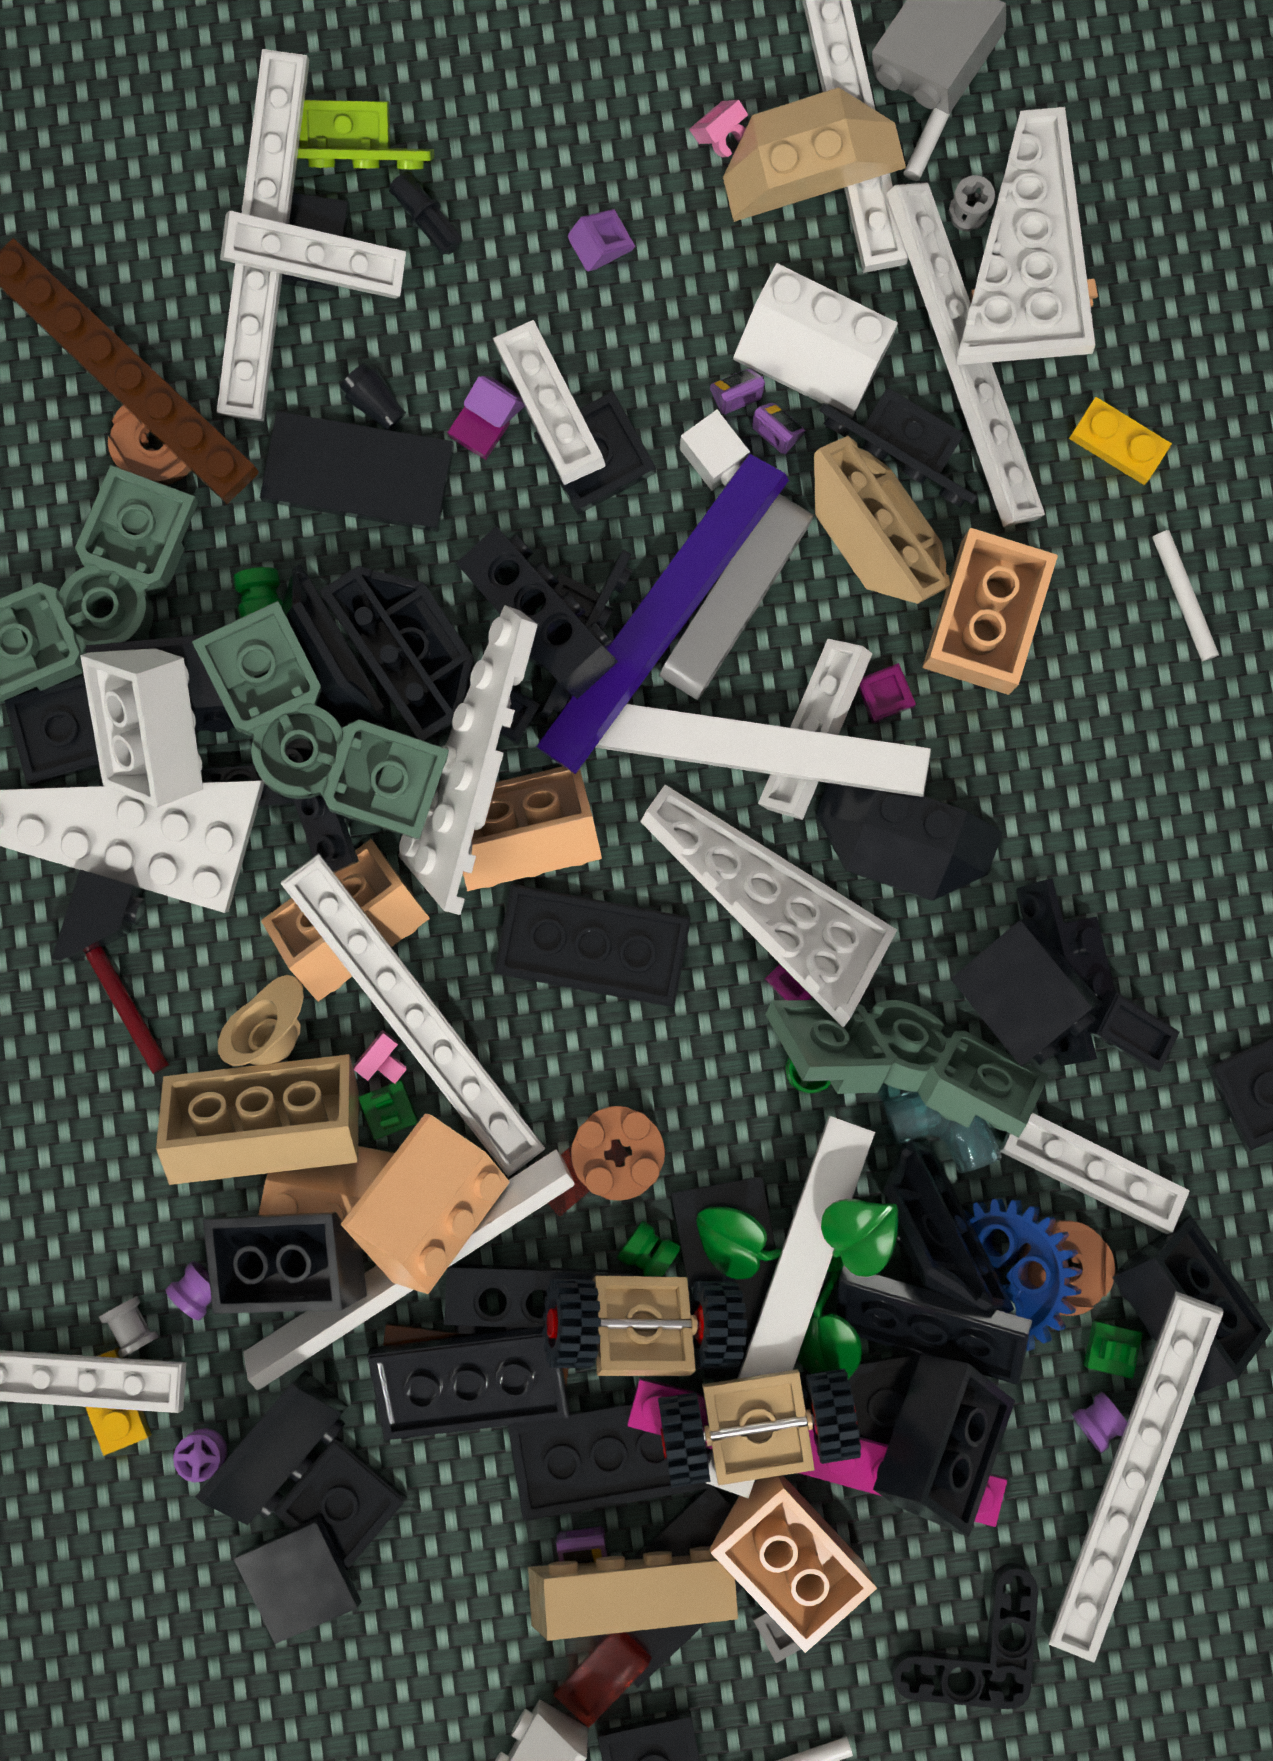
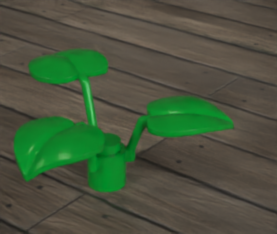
M842 1199L833 1202L825 1209L822 1215L821 1231L825 1241L834 1248L827 1272H830V1276L817 1299L797 1360L809 1373L814 1374L845 1369L849 1381L850 1377L859 1367L862 1348L856 1330L848 1321L836 1314H826L823 1316V1308L840 1277L844 1265L851 1273L863 1277L876 1275L887 1265L897 1238L898 1209L896 1204ZM709 1207L697 1214L696 1222L704 1251L712 1265L724 1275L734 1279H748L758 1272L760 1260L771 1261L780 1257L782 1248L772 1251L763 1250L767 1241L766 1231L751 1215L729 1207Z

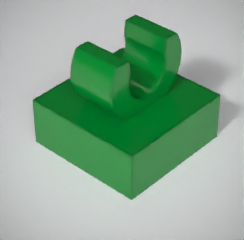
M403 1080L358 1097L374 1140L419 1122Z
M1093 1320L1083 1366L1133 1379L1142 1332Z

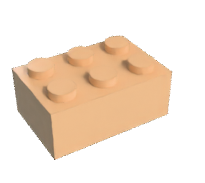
M969 528L961 541L950 576L951 585L946 589L922 668L1009 695L1019 685L1058 555Z

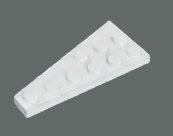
M1065 107L1020 111L956 365L1093 354L1095 338Z
M504 605L500 617H497L490 627L489 643L482 659L473 667L470 677L471 685L465 700L458 705L452 719L453 728L446 744L442 746V748L448 749L449 753L420 839L417 840L402 835L399 845L400 853L398 856L444 911L461 915L465 900L464 898L457 897L463 871L472 873L476 859L475 855H471L474 830H479L485 825L503 757V752L496 751L502 726L511 727L515 710L510 709L512 686L518 685L524 678L538 626L536 622L520 610Z
M263 780L203 783V790L160 807H155L105 786L0 790V846L226 913L230 909L265 783Z
M664 785L640 822L844 1028L852 1017L897 929L672 788Z

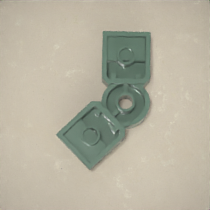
M110 465L75 546L84 567L74 572L65 581L60 591L57 588L39 582L0 599V702L34 687L42 691L82 674L83 668L80 655L86 653V645L146 639L150 632L154 615L150 596L165 591L169 587L185 549L181 542L198 504L195 496ZM107 601L114 602L113 610L108 616L103 618L95 617V610L101 603Z
M278 601L192 641L236 731L253 736L251 748L253 764L260 778L270 789L280 795L294 799H307L322 795L330 812L417 840L420 839L449 750L360 719L341 728L331 714L316 706L321 693V685ZM295 739H305L313 746V754L305 762H293L286 755L287 746Z
M772 1000L765 1014L802 1081L829 1080L837 1094L878 1093L883 1083L897 1089L918 1092L926 1106L939 1112L945 1119L955 1121L966 1128H969L975 1115L988 1121L996 1129L1007 1131L1019 1138L1049 1075L1029 1064L1021 1067L1012 1055L966 1031H954L951 1038H946L941 1032L944 1024L936 1016L917 1005L904 1001L885 1000L878 1002L869 1013L864 1006L858 1004L844 1028L816 1000Z

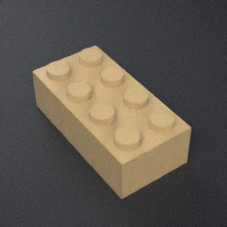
M350 1055L163 1076L156 1150L169 1185L358 1163L359 1090Z

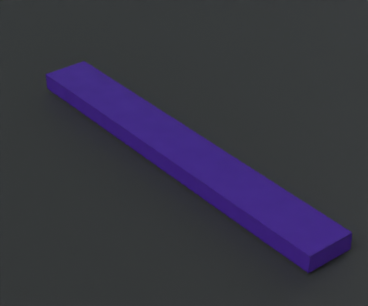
M752 454L748 455L613 640V643L608 647L609 652L618 662L578 699L573 696L536 746L541 752L574 774L578 772L788 483L789 479L784 472Z

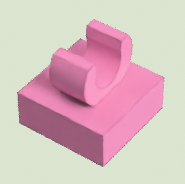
M739 100L721 101L689 130L698 144H712L713 150L718 156L729 157L732 152L726 145V137L731 132L737 142H740L746 128L738 123L747 117L748 114Z
M384 1030L379 1033L353 1066V1070L367 1081L378 1070L394 1084L407 1069L403 1063L391 1055V1052L398 1043L397 1040Z

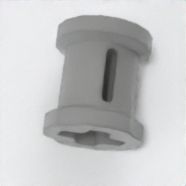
M978 175L968 176L957 185L948 214L951 217L952 225L958 230L969 232L981 228L986 222L989 209L992 207L995 199V190L991 182L985 177ZM977 188L981 189L980 194L976 193ZM969 201L976 203L974 207L967 205ZM963 214L967 215L966 220L962 219Z
M138 1296L99 1316L101 1323H108L118 1342L120 1349L117 1353L120 1358L159 1338L156 1331L149 1330L137 1307L140 1303Z

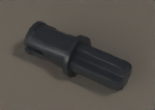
M404 172L396 177L389 186V192L395 196L411 216V225L414 228H420L440 254H452L459 247L462 240L458 232L440 211L441 204L439 201L430 199L414 179V175L411 172Z

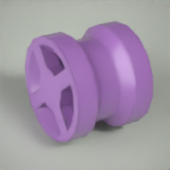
M191 1261L186 1266L185 1275L180 1281L172 1282L165 1289L172 1302L185 1314L197 1321L205 1316L207 1305L212 1301L209 1272L204 1266L195 1261Z
M1103 1392L1094 1397V1403L1087 1409L1079 1408L1072 1413L1078 1426L1100 1453L1109 1448V1442L1114 1437L1123 1436L1127 1425L1125 1418Z
M208 1428L197 1429L182 1439L175 1448L173 1455L174 1467L185 1480L194 1483L203 1482L211 1478L226 1461L227 1444L222 1435L215 1430ZM203 1444H204V1448H206L207 1451H208L209 1453H212V1454H207V1453H206V1451L203 1449Z

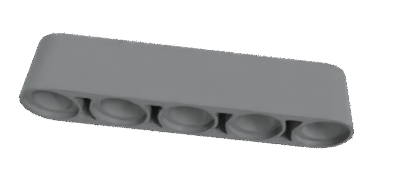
M781 494L777 496L721 574L667 659L659 677L694 699L699 700L813 520L814 515Z

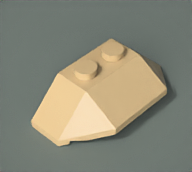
M838 87L752 115L726 169L723 180L732 217L735 222L906 168L895 122Z
M849 436L819 448L814 453L815 515L864 587L871 591L918 604L950 586V578L946 574V559L942 542L894 472L874 455L858 448L857 442Z

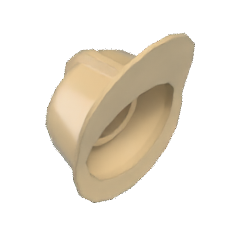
M285 975L276 978L249 1003L241 1007L229 1018L222 1028L218 1039V1054L225 1063L232 1066L246 1065L248 1063L252 1065L280 1063L289 1056L300 1034L301 1024L297 1017L301 1011L304 998L303 986L296 977Z

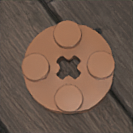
M124 406L119 408L112 420L114 425L111 429V436H108V449L118 468L166 486L181 480L191 471L164 444L156 451L153 448L144 449L143 446L149 442L146 435L150 431Z
M613 1106L593 1113L579 1127L572 1143L571 1157L577 1177L591 1193L609 1200H628L641 1195L657 1181L664 1164L665 1149L658 1128L644 1114L628 1107ZM615 1139H620L622 1146H630L632 1149V1155L625 1157V1165L621 1167H616L614 1160H606L604 1156V1151L611 1149V1141Z
M1057 1220L1051 1232L1053 1234L1068 1232L1069 1236L1061 1246L1063 1250L1075 1249L1078 1251V1254L1071 1258L1070 1261L1078 1263L1079 1269H1082V1274L1070 1277L1069 1283L1081 1289V1294L1067 1296L1066 1299L1076 1308V1311L1072 1314L1059 1313V1315L1074 1316L1084 1314L1093 1309V1306L1103 1296L1106 1297L1114 1282L1112 1277L1115 1274L1113 1253L1101 1236L1089 1226L1071 1220ZM1029 1243L1023 1246L1019 1260L1025 1257L1031 1250ZM1033 1261L1028 1267V1278L1033 1285L1041 1287L1046 1280L1045 1269L1040 1263Z

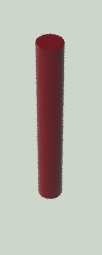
M100 946L91 950L85 956L152 1074L164 1070L169 1064L104 949Z

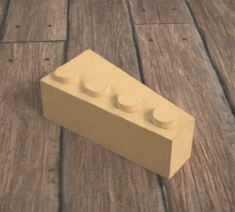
M711 1546L689 1549L690 1556L672 1557V1552L657 1551L644 1553L643 1559L625 1560L623 1556H609L597 1558L596 1562L590 1563L560 1561L550 1563L547 1566L528 1567L531 1625L547 1641L737 1620L735 1578L711 1554Z

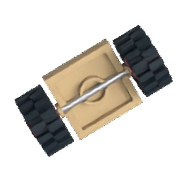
M595 1276L593 1280L552 1279L547 1287L548 1296H545L544 1301L546 1312H543V1320L545 1321L543 1337H545L544 1352H547L546 1361L549 1363L550 1368H591V1366H594V1358H596L597 1376H691L696 1369H735L740 1364L739 1359L743 1358L744 1351L742 1345L746 1344V1336L743 1333L744 1328H747V1320H744L743 1314L746 1312L745 1303H741L743 1293L742 1290H739L737 1283L696 1281L693 1283L690 1291H688L687 1277Z
M798 1369L702 1384L708 1425H704V1432L696 1392L658 1398L662 1422L660 1432L664 1458H667L671 1488L710 1482L705 1441L707 1446H712L718 1486L815 1470L809 1430L814 1431V1440L821 1464L861 1457L857 1415L853 1395L851 1394L850 1381H848V1374L845 1369L806 1375L809 1409H805Z

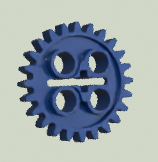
M992 1199L990 1212L983 1202L973 1203L975 1217L968 1211H964L999 1279H1001L1002 1275L997 1269L1011 1266L1020 1255L1023 1246L1026 1243L1031 1245L1029 1253L1019 1260L1007 1273L1006 1277L1011 1283L1004 1284L1003 1287L1009 1299L1015 1305L1016 1316L1032 1320L1027 1351L1035 1349L1034 1336L1043 1344L1050 1342L1052 1338L1048 1326L1057 1331L1065 1329L1066 1325L1059 1316V1313H1075L1076 1308L1066 1299L1067 1296L1078 1295L1082 1291L1078 1287L1069 1284L1070 1277L1082 1274V1269L1068 1266V1260L1078 1254V1251L1075 1249L1063 1250L1061 1246L1069 1236L1068 1232L1056 1234L1051 1232L1056 1221L1054 1217H1047L1041 1222L1037 1221L1040 1209L1038 1206H1030L1022 1214L1021 1200H1011L1007 1211L1002 1199ZM998 1229L1004 1231L1010 1241L1009 1249L1004 1255L999 1254L992 1244L993 1235ZM1033 1261L1040 1263L1045 1269L1046 1280L1041 1287L1033 1285L1028 1278V1267Z

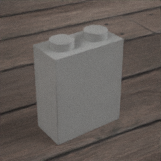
M907 0L872 51L874 77L890 90L899 89L913 96L918 103L928 109L937 108L950 114L1006 31V3L1000 0Z

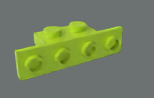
M304 100L297 158H307L308 167L331 168L335 167V159H352L353 168H379V160H397V169H424V161L434 159V149L390 148L389 101Z

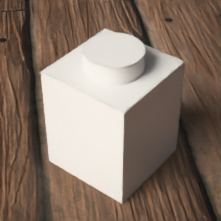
M717 409L682 434L680 439L681 452L711 491L722 483L726 487L750 454V451Z

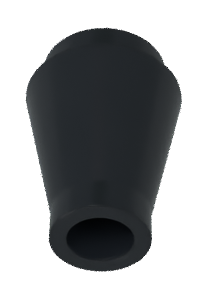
M362 363L355 368L339 387L346 394L344 400L381 424L386 430L392 429L406 414V411L399 405L377 368L371 369L366 363Z

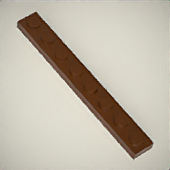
M13 238L0 250V289L226 504L259 474L257 468L21 244Z

